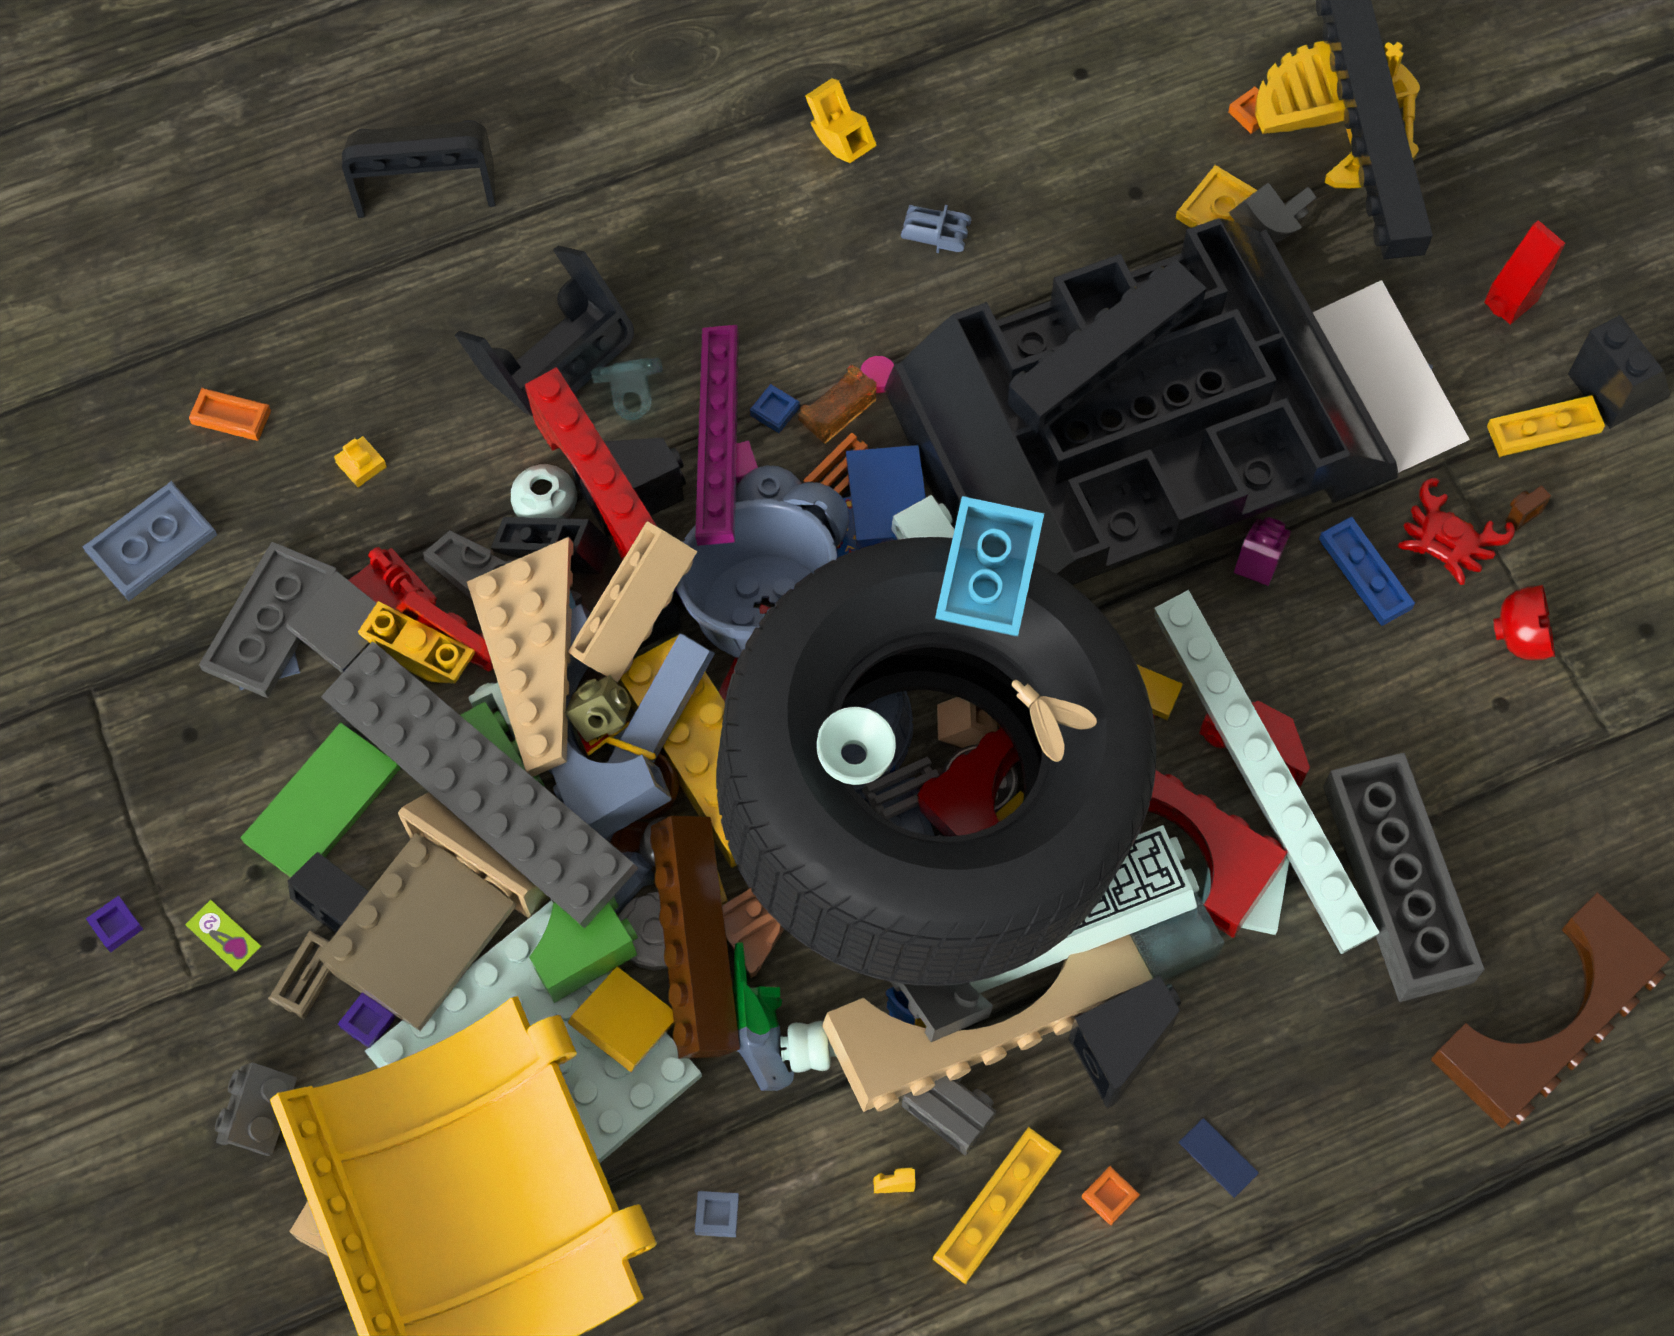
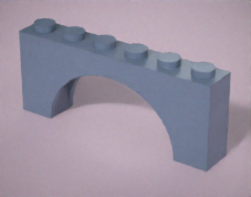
M581 604L572 609L571 645L591 614ZM571 654L570 663H567L569 695L566 696V709L573 693L576 692L582 676L589 667ZM568 718L567 762L548 770L554 776L557 783L553 786L557 798L603 838L609 837L672 800L660 768L644 755L625 762L610 764L587 759L576 741L572 722Z

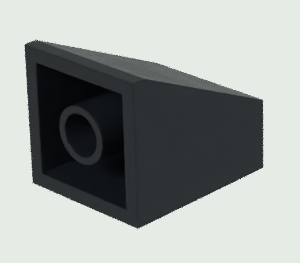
M1621 315L1590 330L1568 373L1585 397L1593 396L1600 415L1609 429L1670 396L1664 370Z
M663 438L604 441L650 516L684 500L682 486L686 485V480L681 471V468H684L683 461L676 448L669 449ZM571 464L576 485L605 536H611L596 503Z
M1160 975L1074 1018L1069 1041L1107 1109L1115 1105L1171 1032L1180 1011L1178 1006L1181 1005L1176 990L1171 984L1165 985Z

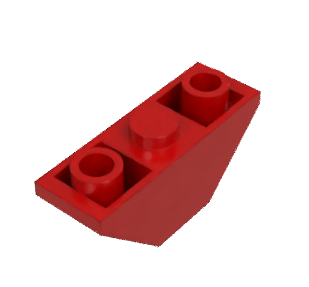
M1260 701L1252 702L1298 787H1301L1310 766L1293 719ZM1207 713L1199 734L1204 736L1205 740L1217 748H1227Z

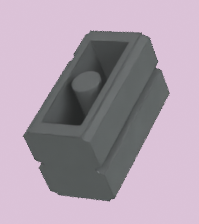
M946 1075L934 1081L935 1086L921 1095L913 1096L912 1092L905 1094L902 1099V1107L965 1156L995 1119L996 1110L992 1108L993 1100L977 1088L972 1092L959 1083L962 1077L950 1081Z

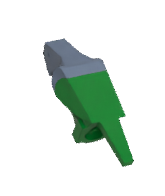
M738 942L735 944L734 980L732 986L740 1050H737V1052L745 1060L761 1091H778L789 1086L794 1078V1072H788L785 1063L782 1062L780 1057L781 1031L775 1013L776 1009L782 1005L783 1000L779 998L780 987L759 986L749 988L746 978L743 942Z

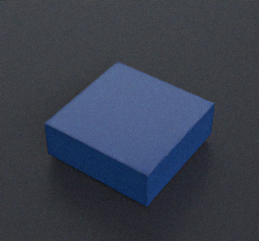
M770 384L751 407L750 416L780 433L799 410L800 402Z

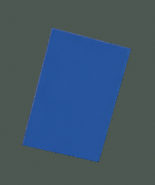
M918 445L846 451L856 547H867L886 541L898 540L891 529L893 516L926 498Z

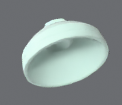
M539 464L529 467L517 476L511 489V504L517 517L567 519L574 511L577 503V491L573 480L563 469L554 465ZM540 479L548 480L552 483V488L544 495H537L531 491V486L535 481Z
M848 707L831 714L823 722L817 738V754L823 768L833 778L852 785L869 783L881 777L889 768L896 749L895 736L888 722L878 713L861 707ZM849 744L859 745L865 750L866 759L857 765L849 764L842 758L841 750Z

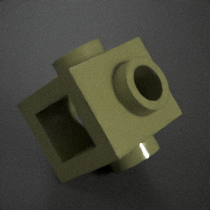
M609 675L599 681L592 679L584 683L573 693L565 714L584 740L588 742L605 733L612 735L622 729L626 724V718L632 704L626 690L618 686L612 676Z

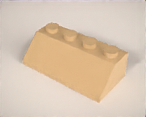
M428 792L399 810L398 815L410 839L417 833L448 852L514 901L517 905L515 910L527 918H530L544 907L550 899L431 793Z

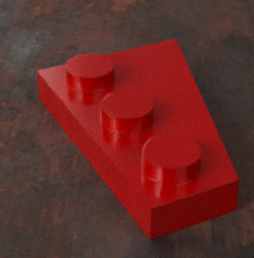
M410 590L395 604L394 610L473 649L475 654L470 660L471 663L488 672L493 669L483 634L480 633L478 635L467 628L468 623L459 615L452 612L447 614L436 607V601L426 593L421 591L415 593L413 590Z

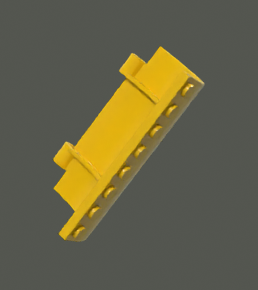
M518 996L511 997L497 1009L467 1028L406 1058L331 1084L315 1088L308 1086L279 1092L270 1099L359 1336H580L644 1299L628 1259L652 1249L657 1245V1242L641 1204L633 1205L620 1211L559 1068V1065L566 1063L577 1055L561 1015L547 1017L530 1026Z

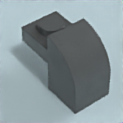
M1267 183L1232 209L1229 214L1235 222L1249 226L1259 232L1267 230L1275 244L1302 228L1298 220L1309 213L1306 206L1317 197L1307 187L1284 204L1271 185Z

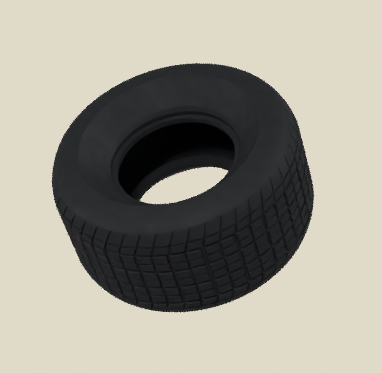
M947 537L905 538L867 546L817 568L814 574L811 572L796 583L794 589L790 588L775 603L776 607H771L761 619L759 628L755 627L745 644V650L742 649L735 665L734 674L731 676L725 700L716 768L719 815H722L721 823L725 838L730 840L728 843L729 849L736 865H739L738 869L749 888H752L751 891L768 913L801 943L826 959L863 975L910 985L942 986L991 978L1029 963L1067 938L1101 900L1131 850L1141 830V826H1143L1150 805L1156 772V734L1147 689L1137 664L1126 644L1103 613L1064 578L1034 561L1018 637L935 619L953 539ZM1018 680L1024 686L1029 684L1040 697L1056 698L1088 709L1095 716L1096 725L1089 729L1080 730L1058 724L1065 746L1062 759L1059 762H1054L1043 752L1034 730L1030 707L1028 708L1016 696L1019 692L1012 686V681ZM931 690L957 696L976 705L990 715L1012 741L1024 776L1023 803L997 824L967 835L952 837L931 836L909 831L893 824L876 813L862 800L851 784L843 783L826 772L817 754L819 730L823 722L838 710L848 707L863 708L879 698L897 692Z

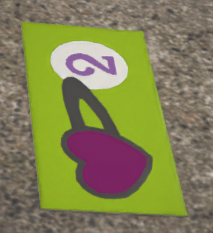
M212 900L185 924L235 972L261 947Z

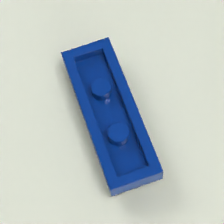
M1353 517L1321 533L1319 537L1320 542L1381 626L1413 609L1415 602Z

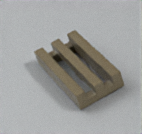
M311 931L308 932L269 996L270 1002L277 1006H282L289 1012L296 1013L303 1019L306 1018L332 975V972L324 964L299 1005L297 1002L322 961L317 956L329 943V940ZM315 944L319 945L318 950L305 968L289 998H284L283 996Z

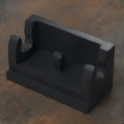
M319 852L314 854L287 880L290 899L335 934L369 892Z

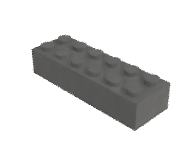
M1405 753L1331 770L1323 788L1365 907L1379 931L1376 938L1399 1002L1474 983L1485 969Z

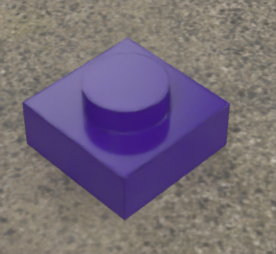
M119 895L86 918L110 953L143 930Z
M362 992L339 1021L338 1026L370 1048L383 1036L396 1017L392 1012Z

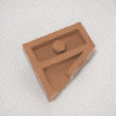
M752 888L722 905L726 941L733 952L735 944L743 942L745 968L750 978L757 975L784 931V928L768 913L753 894Z

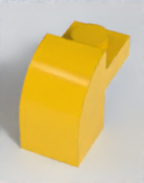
M831 78L805 95L814 116V120L810 123L818 138L834 156L851 163L877 146L866 117L851 111L839 80Z

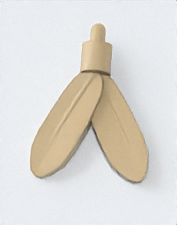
M1018 680L1012 681V686L1019 692L1016 696L1028 708L1030 707L1034 730L1043 752L1054 762H1059L1062 759L1065 746L1058 724L1080 730L1089 729L1096 725V718L1088 709L1056 698L1040 697L1029 684L1024 686Z

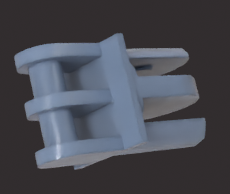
M909 205L900 236L902 239L936 245V253H939L940 249L962 252L965 248L963 239L968 236L966 227L971 224L972 219L967 214L948 210V205H945L944 211Z

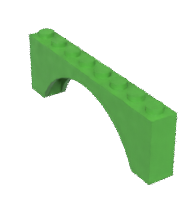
M483 702L460 715L525 770L517 741L515 739L510 742L505 733L509 731V727L499 711L492 713L486 702ZM539 775L533 777L542 786H544ZM614 896L586 928H583L555 902L553 903L552 913L546 930L529 958L554 1003L637 956L633 941L638 939L637 934L627 918L619 920L614 911L619 908Z

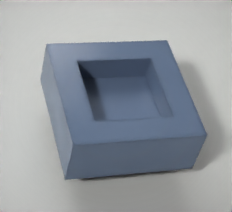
M698 1191L695 1235L736 1237L739 1193Z

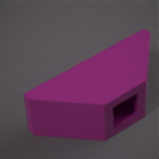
M1265 517L1264 520L1257 518L1244 540L1234 573L1269 586L1291 534L1290 530L1285 529L1286 524L1271 517Z

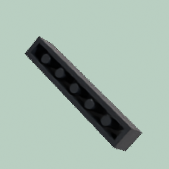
M1176 259L1165 268L1163 266L1156 268L1150 274L1147 281L1139 288H1130L1122 296L1118 304L1111 309L1107 307L1101 310L1089 326L1083 330L1079 328L1071 333L1065 344L1056 351L1049 350L1039 359L1034 368L1028 372L1022 371L1017 374L1009 384L1008 405L1039 434L1200 310L1207 288Z

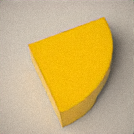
M912 1167L895 1169V1175L879 1173L873 1179L874 1193L914 1192L915 1169H912Z

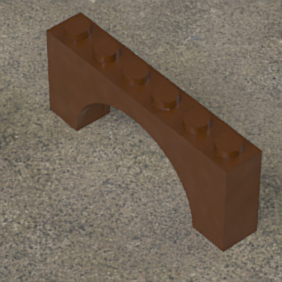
M1598 892L1562 928V931L1569 937L1578 951L1584 970L1583 998L1576 1016L1567 1028L1541 1041L1516 1044L1500 1042L1486 1037L1465 1023L1431 1058V1061L1502 1129L1511 1120L1519 1125L1535 1109L1530 1101L1538 1093L1546 1098L1562 1082L1556 1075L1565 1066L1572 1071L1588 1055L1583 1047L1591 1039L1599 1044L1615 1028L1609 1021L1617 1013L1624 1018L1640 1002L1635 996L1636 993L1643 986L1648 991H1651L1666 976L1661 968L1670 958Z

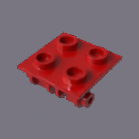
M376 547L371 550L368 555L371 559L370 564L348 580L376 603L379 601L391 608L410 590H413L415 593L417 591L424 592L434 600H437V597L392 548L387 550Z

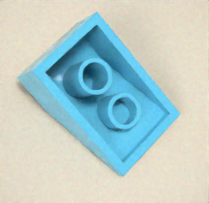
M962 496L935 619L1018 637L1044 513Z

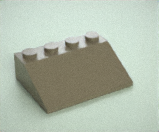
M415 833L317 957L335 977L360 993L363 992L395 1016L421 1031L517 905L448 852Z

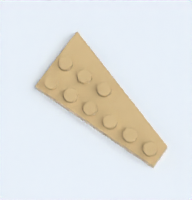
M569 537L467 581L526 772L532 777L567 762L568 718L565 711L566 696L569 695L567 663H570V653L568 650L571 645L572 609L569 606L570 587L573 584V573L570 571L571 556L574 552V543Z

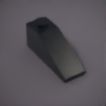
M503 517L491 549L500 554L522 558L569 537L574 543L570 571L572 573L600 574L612 541L589 519Z

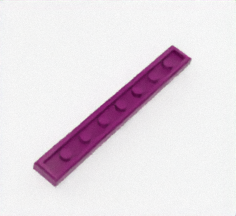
M737 325L702 328L695 530L697 546L735 542L739 332Z

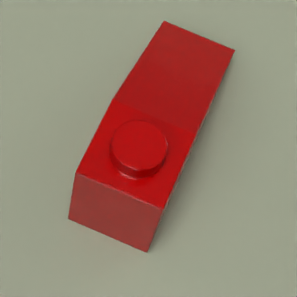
M1539 220L1530 228L1492 283L1484 302L1489 306L1493 314L1502 317L1510 325L1539 301L1565 245L1564 241Z

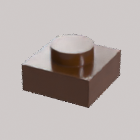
M1542 485L1531 493L1527 490L1523 491L1510 503L1512 509L1506 522H1512L1515 531H1517L1543 512L1551 495Z

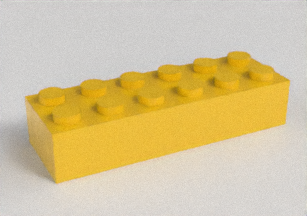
M678 635L633 659L630 669L618 681L619 686L623 687L628 693L634 712L638 709ZM704 672L663 745L660 754L669 759L678 773L679 785L700 817H711L713 839L730 867L733 868L736 866V863L728 846L730 840H726L723 831L722 815H719L717 800L718 789H716V768L725 702L707 673Z

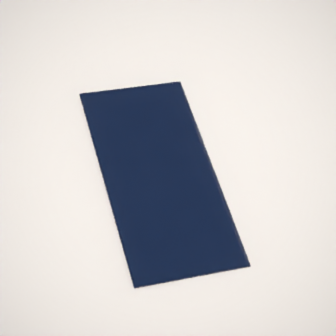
M1204 1118L1178 1142L1233 1198L1259 1174Z

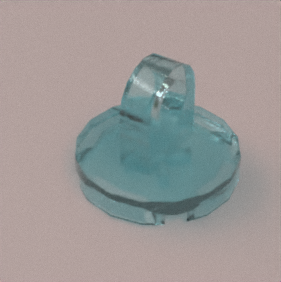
M659 357L649 360L643 358L618 362L609 367L598 366L591 370L593 383L610 382L615 410L626 420L639 419L649 411L651 395L647 375L663 372L661 358ZM627 392H635L640 396L642 405L638 411L631 412L625 408L623 398Z

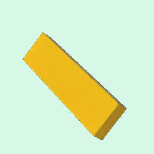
M1028 1127L933 1256V1260L964 1284H967L1062 1151Z

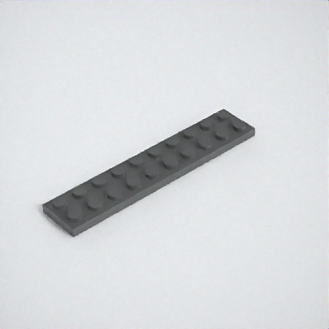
M372 641L321 696L331 707L583 928L587 927L637 871L638 867L375 642Z

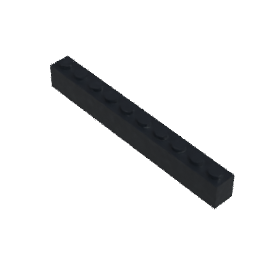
M1316 0L1317 15L1322 16L1324 21V43L1329 44L1331 49L1330 67L1332 72L1337 73L1338 77L1337 95L1339 100L1344 101L1345 127L1351 129L1352 155L1354 158H1358L1360 164L1358 172L1359 183L1361 187L1366 188L1367 192L1366 211L1369 217L1373 216L1375 224L1373 230L1374 243L1377 247L1380 246L1383 260L1425 255L1433 234L1371 0Z

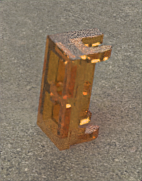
M850 365L846 369L848 372L844 375V378L811 406L805 404L800 408L801 412L798 414V420L824 444L876 401L877 383L855 365Z

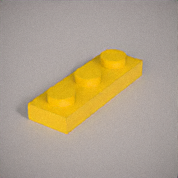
M1592 395L1489 420L1487 425L1499 457L1602 433L1605 427Z

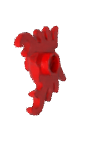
M1429 478L1422 483L1419 490V497L1427 516L1421 512L1419 506L1414 505L1412 507L1413 519L1419 527L1409 522H1406L1403 527L1416 540H1404L1398 544V548L1421 554L1429 553L1444 562V567L1454 576L1456 581L1460 585H1464L1466 577L1461 567L1470 571L1481 572L1482 566L1473 559L1488 560L1493 559L1496 555L1495 551L1485 550L1481 547L1508 544L1514 537L1515 527L1512 522L1508 521L1504 526L1506 533L1497 534L1493 530L1494 523L1488 521L1482 533H1477L1471 523L1465 522L1452 512L1446 513L1439 510L1446 503L1448 496L1447 494H1442L1439 497L1431 495L1429 489L1437 487L1439 480L1437 478Z

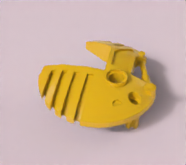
M1324 41L1315 42L1311 49H1308L1307 45L1297 48L1296 55L1291 56L1290 52L1282 57L1279 67L1275 63L1269 69L1267 74L1268 83L1265 85L1264 80L1262 81L1255 106V116L1262 134L1289 132L1344 121L1345 105L1344 101L1339 100L1337 95L1338 77L1337 73L1332 72L1330 67L1331 49L1329 44H1325ZM1388 42L1384 46V51L1399 108L1403 107L1405 131L1414 160L1419 151L1418 146L1413 143V122L1415 121V99L1418 96L1420 85L1413 74L1401 64L1404 54L1401 52L1403 45L1399 42L1395 45ZM1346 128L1347 134H1348V137H1349V141H1350V144H1351V140H1352L1351 129H1347V128ZM1351 152L1326 174L1325 183L1334 188H1362L1358 176L1360 167L1358 158H1354Z

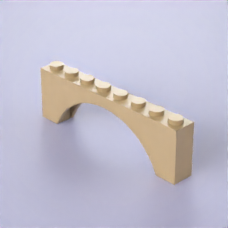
M1129 934L1091 950L1069 955L1067 959L1063 960L1056 981L1042 997L1021 1013L991 1026L957 1031L930 1042L924 1033L926 1028L896 1019L876 1008L865 998H861L827 1012L822 1027L863 1112L874 1107L879 1112L898 1103V1097L912 1092L913 1096H918L931 1090L935 1086L934 1081L946 1075L950 1081L956 1080L971 1071L970 1067L984 1061L985 1065H991L1003 1059L1007 1055L1006 1051L1018 1046L1020 1050H1026L1042 1041L1041 1036L1053 1031L1056 1035L1064 1034L1071 1030L1075 1017L1153 979Z

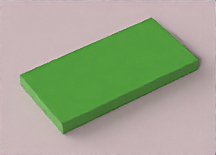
M340 722L241 836V840L289 877H292L317 852L326 857L401 768L390 757Z

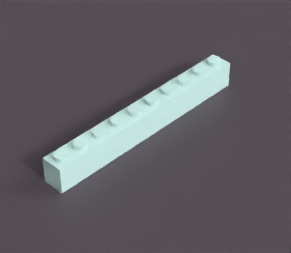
M1189 590L1155 607V618L1276 838L1283 846V850L1288 852L1287 858L1340 954L1379 934L1377 927Z

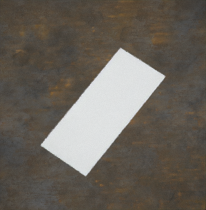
M1382 280L1313 312L1395 458L1398 473L1470 440Z

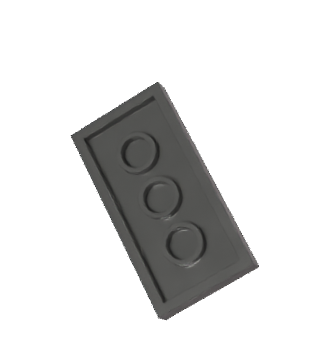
M271 542L201 660L199 666L202 671L268 698L301 642L297 636L286 628V623L336 571L338 572L337 568Z

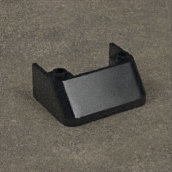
M465 120L457 123L372 130L359 129L347 138L342 151V170L358 218L365 217L364 177L480 168L488 206L496 207L494 162L486 128L476 121Z
M557 246L553 249L571 276V279L560 288L557 297L559 308L566 318L517 361L508 350L498 347L492 348L483 337L463 331H458L455 334V337L484 378L525 414L532 417L533 414L524 384L557 367L575 394L631 343L634 336L632 322L585 251Z

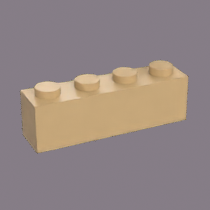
M647 521L568 652L582 663L607 677L611 675L618 683L621 676L630 669L633 657L641 643L650 636L653 624L661 610L670 603L678 582L690 570L697 551Z

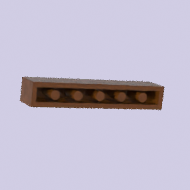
M669 816L651 826L650 844L654 850L655 884L659 892L661 909L659 921L663 927L665 943L664 961L668 968L670 984L669 1002L672 1005L675 1026L673 1038L677 1045L678 1059L721 1057L740 1050L711 817Z

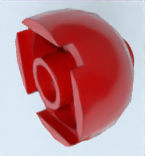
M1532 585L1515 590L1501 604L1500 617L1493 618L1496 639L1504 640L1509 652L1517 658L1527 661L1546 660L1547 658L1555 657L1552 627H1550V614L1543 585Z

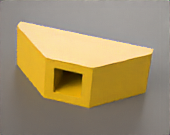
M379 601L358 631L359 635L369 643L375 642L407 671L428 682L455 684L475 654L473 649Z

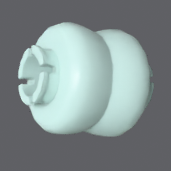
M815 1021L810 1024L792 1023L788 1026V1036L780 1037L781 1047H787V1050H781L782 1062L790 1060L793 1072L801 1073L810 1069L825 1071L831 1067V1057H835L836 1054L822 1027L824 1021Z

